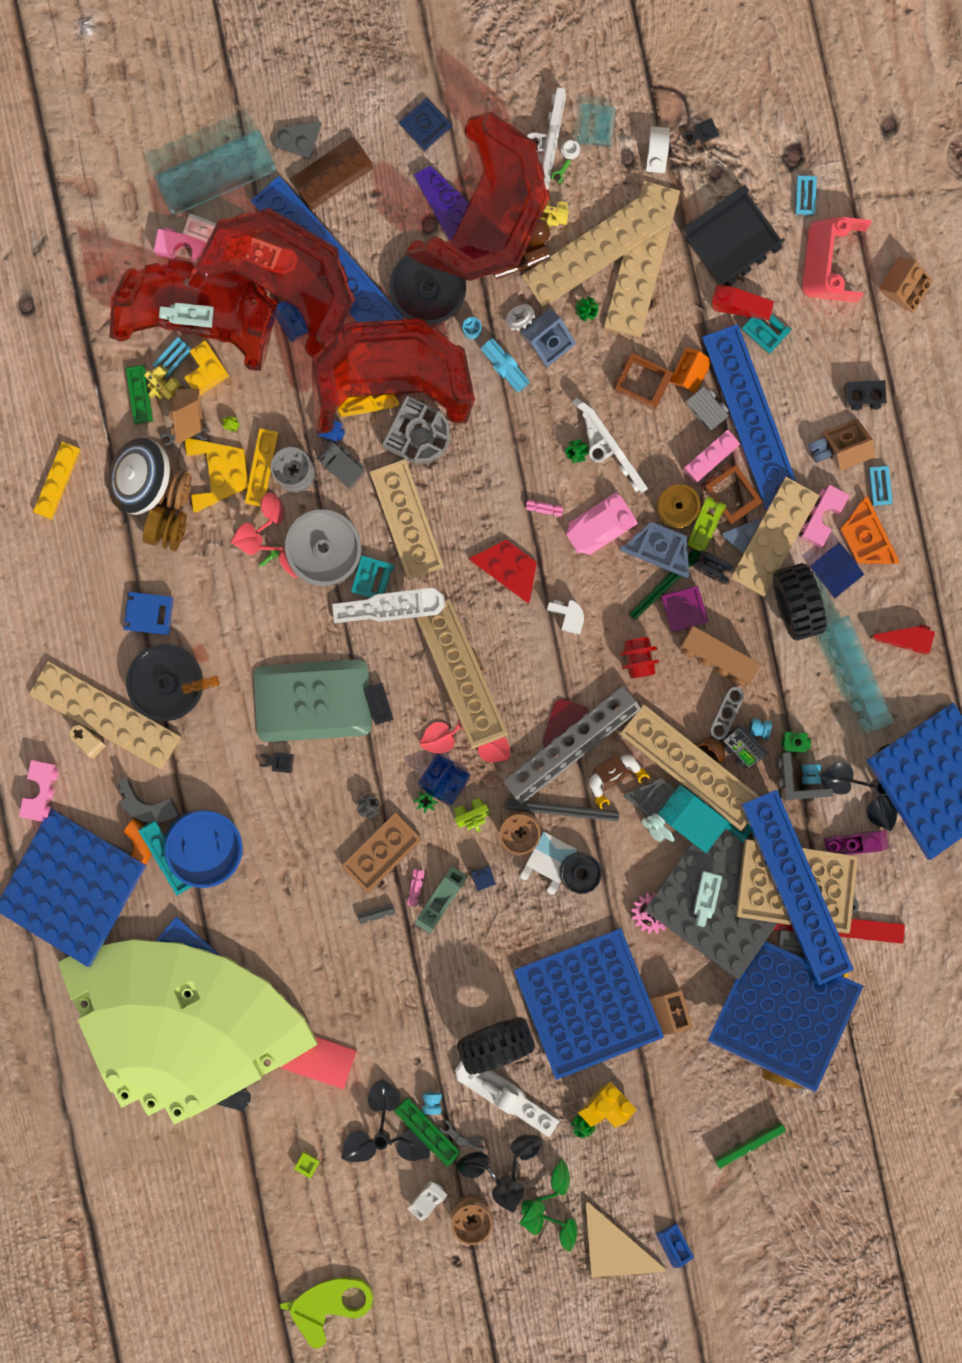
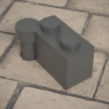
M330 440L326 444L325 450L316 459L351 490L366 474L363 470L364 465L357 459L355 461L348 457L350 453L345 448H339Z

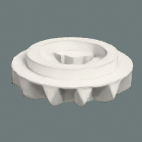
M526 304L514 307L506 316V325L512 331L515 329L520 331L521 328L526 329V325L532 324L531 320L535 318L534 310Z

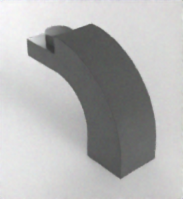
M129 777L118 780L120 784L118 789L122 796H126L125 799L119 802L134 818L149 823L155 820L156 823L181 815L173 798L155 805L147 804L137 796Z

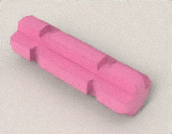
M527 500L526 510L529 511L536 510L539 513L554 514V516L559 517L563 513V507L559 505L553 506V504L539 501L536 503L534 500Z
M421 869L413 870L412 876L414 879L411 880L410 897L407 899V905L412 907L418 906L419 899L417 897L420 896L423 882L421 878H424L425 873Z

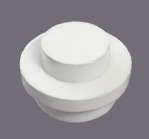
M567 140L561 147V153L566 159H575L580 153V146L574 140Z

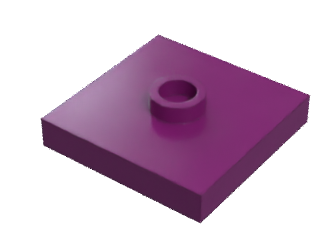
M698 585L661 596L671 633L709 622Z

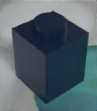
M490 865L471 871L478 891L496 885Z

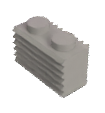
M702 387L685 404L703 426L711 432L729 416L727 414L728 409L722 402L719 404L715 400L716 395L710 388Z

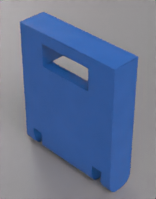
M128 592L127 596L134 597V599H127L124 622L130 623V626H124L123 630L169 635L174 597ZM160 605L166 606L164 625L158 624Z

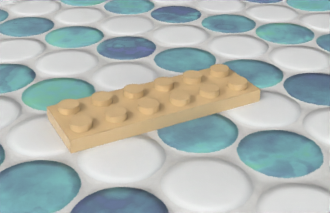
M406 459L370 471L408 580L444 568Z
M785 477L730 579L765 597L773 582V574L783 564L820 495Z

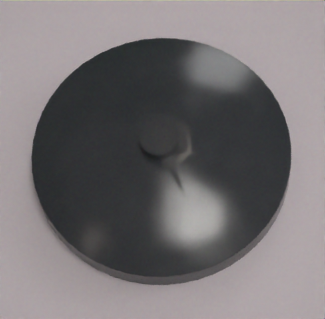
M421 248L408 253L396 264L390 279V294L396 309L407 320L419 325H437L452 318L461 308L466 296V278L460 264L450 254L439 249Z
M160 644L145 649L132 661L127 672L126 689L131 703L141 714L157 721H173L186 716L197 706L204 689V676L198 661L188 651L178 646Z

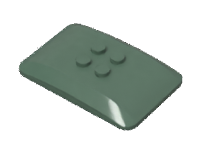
M341 660L264 665L256 668L254 671L257 735L259 739L264 742L364 736L370 733L372 728L371 710L364 688L369 687L368 665L363 660Z

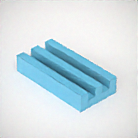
M797 176L795 215H815L817 176ZM801 180H804L803 210H800ZM808 181H812L811 210H807Z
M179 337L174 340L153 364L155 368L158 367L180 344L177 350L163 364L167 368L184 348L186 349L168 370V373L165 375L167 379L191 354L190 350L192 349Z
M889 466L868 468L872 506L893 504ZM883 470L887 500L885 501L883 497V487L881 478V471ZM874 471L877 474L879 501H877Z

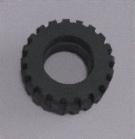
M800 563L777 570L773 574L774 591L788 634L793 640L797 641L823 634L827 628L826 612L817 581L810 567L807 564Z
M521 1017L485 1027L463 1037L457 1043V1049L465 1071L473 1075L513 1063L532 1053L535 1048L527 1021Z

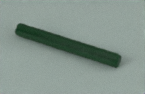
M694 549L688 555L689 568L695 561L700 559L698 556L700 551ZM670 572L628 613L629 616L636 620L681 576Z

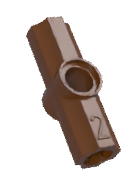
M545 244L525 251H517L512 256L493 262L490 265L496 280L516 272H523L529 267L550 259ZM517 258H523L525 260V264L517 265L515 263V260Z

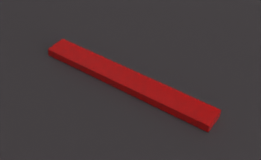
M851 918L850 933L838 932L840 937L903 944L905 924ZM780 923L773 929L794 931L792 925Z

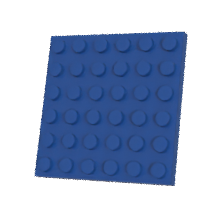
M953 702L866 760L927 860L933 859L962 838V715Z
M50 809L49 817L45 818L0 897V914L86 967H91L147 865L56 810Z
M621 928L514 970L556 1080L664 1038Z
M765 941L741 978L735 980L707 1041L816 1093L861 994L863 985L843 976L817 985L806 959Z

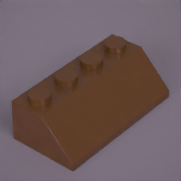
M350 137L289 180L309 210L312 211L371 171L373 165L363 148L353 137Z

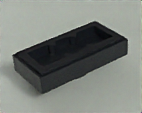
M383 683L364 688L375 725L394 720Z

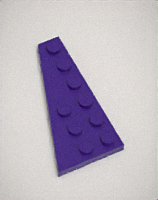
M429 166L414 174L415 180L467 276L518 250L514 243L508 240L479 210L447 183L433 167Z

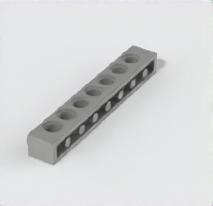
M622 686L620 689L615 690L605 701L600 702L590 713L585 714L575 725H571L561 736L553 739L546 748L538 751L531 760L524 762L517 771L509 774L503 783L517 801L523 804L640 711V706L625 687Z

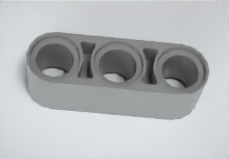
M733 687L725 692L709 727L711 737L723 739L728 734L744 699L742 689ZM733 690L739 694L737 701L730 699V693ZM724 708H728L731 711V716L728 719L722 716ZM717 725L723 728V733L720 736H716L713 731Z

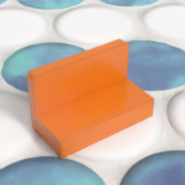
M686 347L669 382L673 385L684 387L691 393L696 394L710 367V359L701 351Z

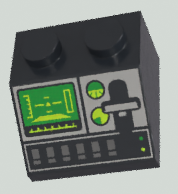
M736 725L725 738L720 740L725 751L728 754L732 753L736 757L735 762L741 768L744 766L747 769L751 768L768 754L743 725Z

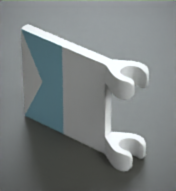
M543 832L538 845L534 848L520 874V878L527 880L533 869L552 879L547 893L554 895L561 882L559 878L561 862L568 855L576 853L577 849Z

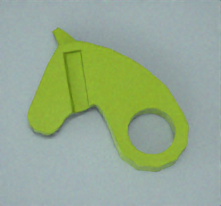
M339 1277L311 1287L296 1298L295 1301L281 1303L280 1307L290 1311L294 1323L312 1348L318 1349L325 1345L327 1341L323 1330L326 1314L354 1319L362 1317L371 1309L373 1292L370 1285L363 1279ZM352 1287L361 1289L366 1296L363 1306L356 1309L347 1307L342 1298L343 1293Z

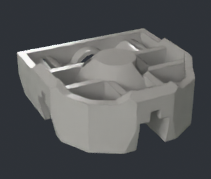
M407 396L382 447L413 464L432 463L444 455L450 443L449 423L440 411L434 410L432 407ZM427 410L436 414L432 424L423 420ZM405 418L411 421L406 427L405 434L399 431L404 424ZM422 423V428L415 429L414 426L416 424ZM436 437L446 441L443 449L432 445ZM410 445L419 449L414 459L405 455Z

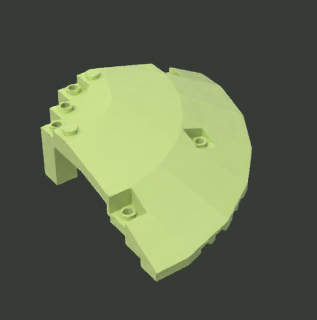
M129 939L102 945L91 967H86L70 956L58 962L70 1000H73L81 1015L78 1023L110 1093L113 1091L121 1108L139 1099L147 1116L165 1108L174 1125L188 1117L191 1118L260 1080L266 1073L285 1065L315 1047L318 1042L305 1017L295 1007H292L269 981L253 974L249 969L236 964L237 962L226 956H219L201 948L185 945V943ZM185 991H190L191 996L187 997ZM82 1001H87L88 1006L84 1007ZM265 1059H269L271 1061V1064L266 1065L264 1062Z

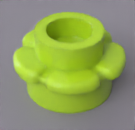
M227 416L226 419H222V427L226 430L236 432L240 426L238 419L235 417Z

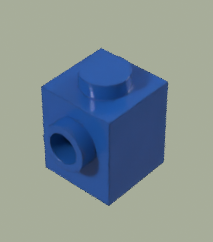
M324 417L318 436L327 441L331 440L338 445L339 440L342 441L346 430L343 423Z

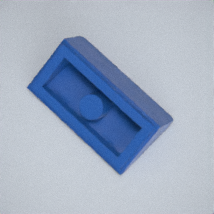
M292 298L276 304L272 309L273 314L290 342L299 339L311 331Z
M677 1223L656 1233L673 1268H681L694 1258Z

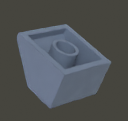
M550 308L520 332L528 346L546 367L576 345L561 317Z

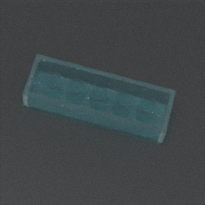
M257 130L156 174L154 177L172 216H175L273 173L277 169L260 130Z
M849 615L827 623V628L821 636L824 641L827 640L828 653L836 661V672L844 680L842 685L846 694H850L852 699L850 705L853 711L858 713L859 719L857 721L860 728L864 729L865 732H873L894 723Z

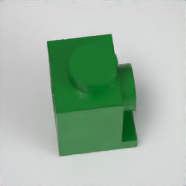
M782 732L781 751L807 752V749L811 748V737H808V733ZM797 738L801 741L799 746H796L794 743Z

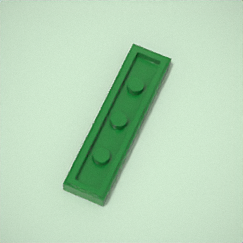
M408 1097L393 1111L446 1167L461 1153Z
M780 1121L715 1157L714 1161L718 1168L721 1169L785 1133L787 1130Z

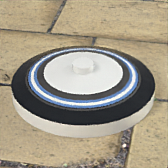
M136 438L127 442L115 455L108 474V491L111 501L120 511L132 515L146 513L156 506L165 493L169 481L170 466L168 456L159 443L147 438Z

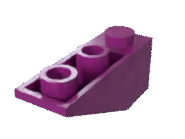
M886 829L824 838L826 852L852 855L880 852L889 849Z

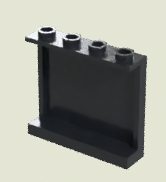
M743 185L684 227L681 232L718 285L730 287L737 281L736 277L739 275L745 276L752 270L751 267L757 263L759 266L768 259L766 256L771 252L773 254L779 252L783 248L782 245L785 241L784 238L780 239L748 195L749 189L746 185Z

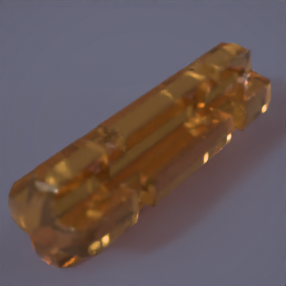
M215 675L209 677L210 679L204 678L192 681V683L182 684V691L184 694L192 693V691L196 692L210 688V686H219V678Z

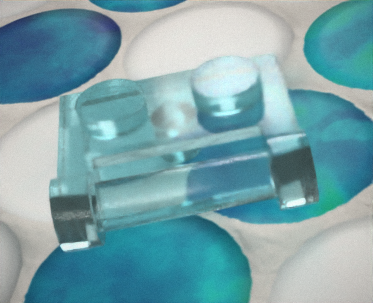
M582 104L581 130L577 143L580 145L611 147L616 108ZM590 113H596L593 137L587 136Z

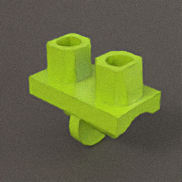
M480 798L471 802L474 810L466 812L464 805L454 809L456 815L454 819L458 827L467 826L468 830L476 828L477 832L481 831L479 826L486 823L484 817L491 815L487 805H484Z

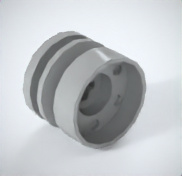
M287 447L278 451L271 461L272 475L284 490L298 493L311 486L315 478V468L304 451L296 447ZM296 468L298 470V473H294V475H292L291 470L294 471Z

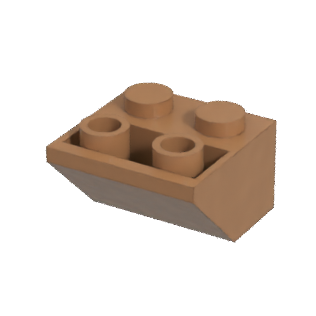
M898 256L879 289L889 300L914 313L933 280L917 261Z
M176 389L175 397H172L171 400L172 408L169 409V417L174 423L171 426L172 435H175L176 443H181L201 432L203 416L200 390Z
M680 988L649 997L663 1035L674 1034L693 1028L683 992Z

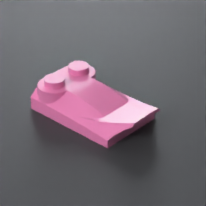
M615 492L571 521L566 536L577 553L591 555L638 523L618 492Z

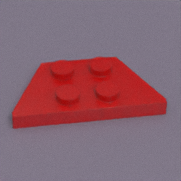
M504 540L469 559L527 604L530 602L537 562L508 540Z

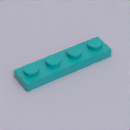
M153 820L138 829L176 896L191 888L192 886L180 881L168 868L163 853L165 837L156 821Z

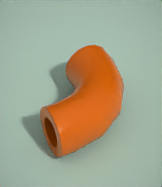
M134 818L123 833L132 840L133 851L131 856L147 865L152 853L138 831L144 825Z

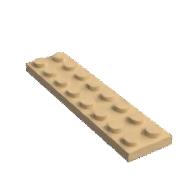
M644 181L640 196L650 190L672 224L680 190ZM671 224L624 254L604 329L641 338Z
M649 190L550 256V259L541 262L522 275V278L541 307L545 308L671 224V221Z
M445 600V607L438 615L416 617L471 749L508 736L506 727L451 600Z
M50 661L45 665L29 693L34 698L161 770L166 766L182 736Z
M643 705L620 735L733 826L742 831L748 822L741 804L760 796L656 713Z

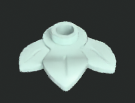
M652 814L642 819L643 826L649 829L650 835L656 841L662 842L664 838L671 842L674 841L671 832L663 826L665 821L662 817Z

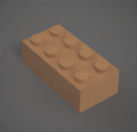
M694 626L688 629L678 647L682 650L681 654L684 656L699 659L697 663L706 668L710 666L715 668V673L722 677H731V682L740 687L751 683L761 665Z

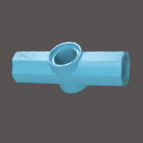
M493 338L480 348L493 364L492 366L502 378H505L517 393L530 383L528 378L517 367L518 365L508 353H505Z

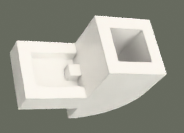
M650 126L646 172L665 173L669 150V128Z
M553 600V603L549 602L547 611L565 615L561 630L580 635L584 622V614L581 607L572 600H569L567 607L561 601Z
M430 1181L418 1193L407 1209L420 1221H423L430 1215L436 1205L446 1198L447 1194L439 1184Z

